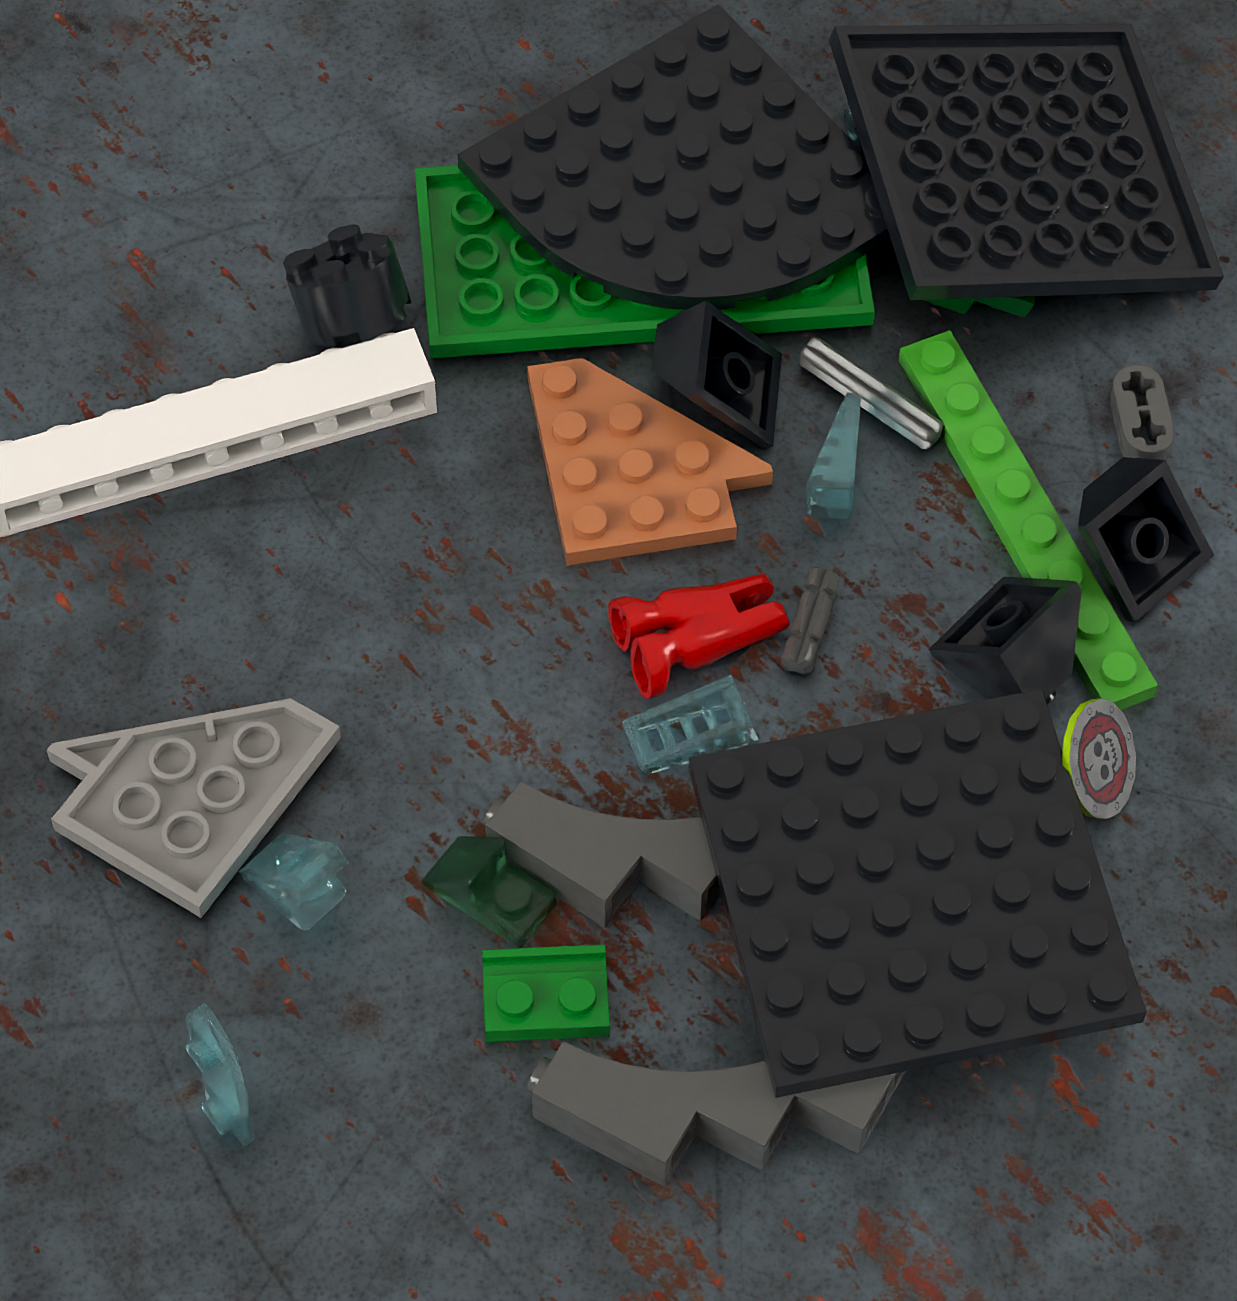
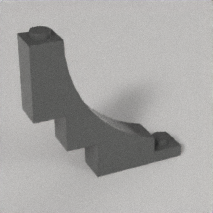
M520 781L508 797L502 795L493 802L484 818L483 825L486 832L487 854L604 928L611 922L639 884L647 887L699 921L702 920L721 895L701 817L669 820L636 819L607 815L563 802Z
M563 1041L552 1060L544 1057L538 1063L530 1078L528 1091L532 1092L533 1118L665 1187L695 1136L761 1171L791 1120L859 1154L906 1071L775 1098L765 1060L717 1070H657L623 1064L600 1057Z

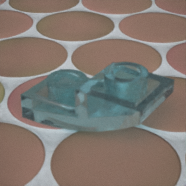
M203 1003L185 1016L190 1041L185 1044V1048L196 1066L204 1073L201 1078L207 1100L201 1106L209 1121L220 1134L224 1135L231 1131L245 1147L254 1141V1128L242 1069L229 1037L207 1004Z

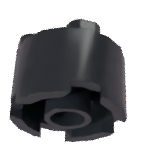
M352 224L332 230L328 234L329 241L311 249L298 250L286 256L283 262L286 280L306 338L314 345L336 347L334 337L346 336L357 332L361 342L367 341L390 331L407 317L404 305L412 304V300L393 242L388 236L373 233L362 234L360 227Z

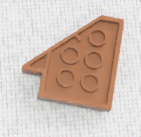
M583 358L527 366L528 383L567 566L735 540L737 525L728 491L772 485V465Z

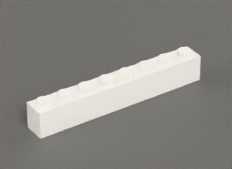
M412 328L398 333H384L373 340L345 348H331L313 357L291 363L274 364L266 370L235 379H221L210 386L181 394H167L156 401L125 410L114 409L93 419L71 425H57L46 432L14 441H1L0 538L437 413L435 380L415 329Z

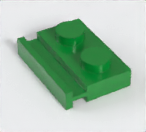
M605 944L482 950L485 1042L610 1037Z

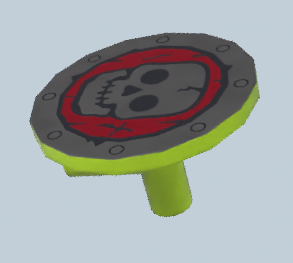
M1091 699L1080 704L1069 719L1063 738V748H1061L1063 753L1062 766L1069 771L1082 813L1086 817L1108 819L1118 814L1130 797L1135 780L1136 751L1133 733L1125 714L1111 701Z

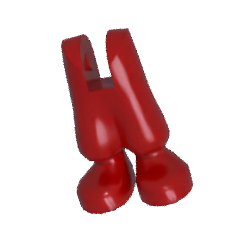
M766 573L710 586L668 589L661 592L651 602L628 596L610 600L608 604V617L612 634L622 651L627 652L631 650L633 677L641 695L646 700L664 694L668 687L671 667L674 664L680 663L682 667L691 670L700 669L737 650L788 629L790 622L781 603L770 602L762 604L774 592V586ZM661 629L667 631L666 633H655Z

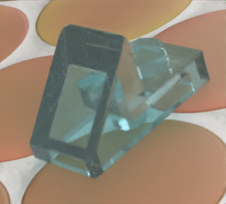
M282 832L247 863L239 873L249 885L298 928L306 931L313 927L345 897L346 889L336 877V874L349 861L335 843Z

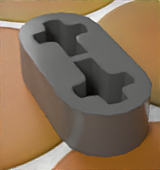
M1140 364L1125 366L1116 373L1110 393V406L1123 457L1167 460L1173 444L1174 426L1164 383L1160 375L1153 368ZM1137 387L1139 393L1145 395L1143 406H1137L1135 394L1133 391H1129L1128 388ZM1141 426H1146L1149 439L1156 441L1155 445H1146L1144 438L1138 437Z

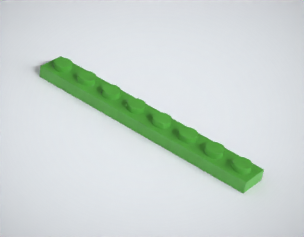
M949 330L900 348L898 361L927 412L942 421L943 429L941 436L1022 578L1077 581L1082 594L1073 667L1091 698L1111 701L1120 710L1154 698L1158 684L952 332Z

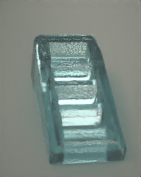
M846 393L809 477L805 513L808 516L849 519V516H852L861 397H858V393Z
M732 675L622 721L644 776L689 763V757L739 748L759 739ZM726 708L731 721L721 725L715 711ZM703 715L709 730L698 734L692 718ZM680 721L687 739L676 744L669 724ZM657 728L665 749L654 753L646 731Z

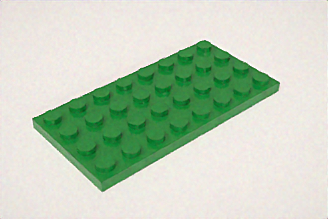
M458 165L415 168L430 358L655 342L657 324L685 311L639 304L611 296L603 292V285L586 279L579 274L574 278L565 274L540 256L512 228L463 174ZM866 255L830 277L794 294L769 302L766 296L735 301V308L720 311L753 334L874 325L875 309Z

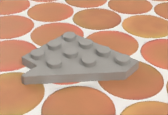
M289 698L52 743L47 749L49 761L82 780L51 818L54 831L202 918L341 739L340 726Z

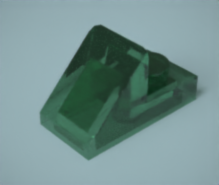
M458 836L422 879L423 886L518 948H522L556 906L555 892L507 862L506 842L501 838Z

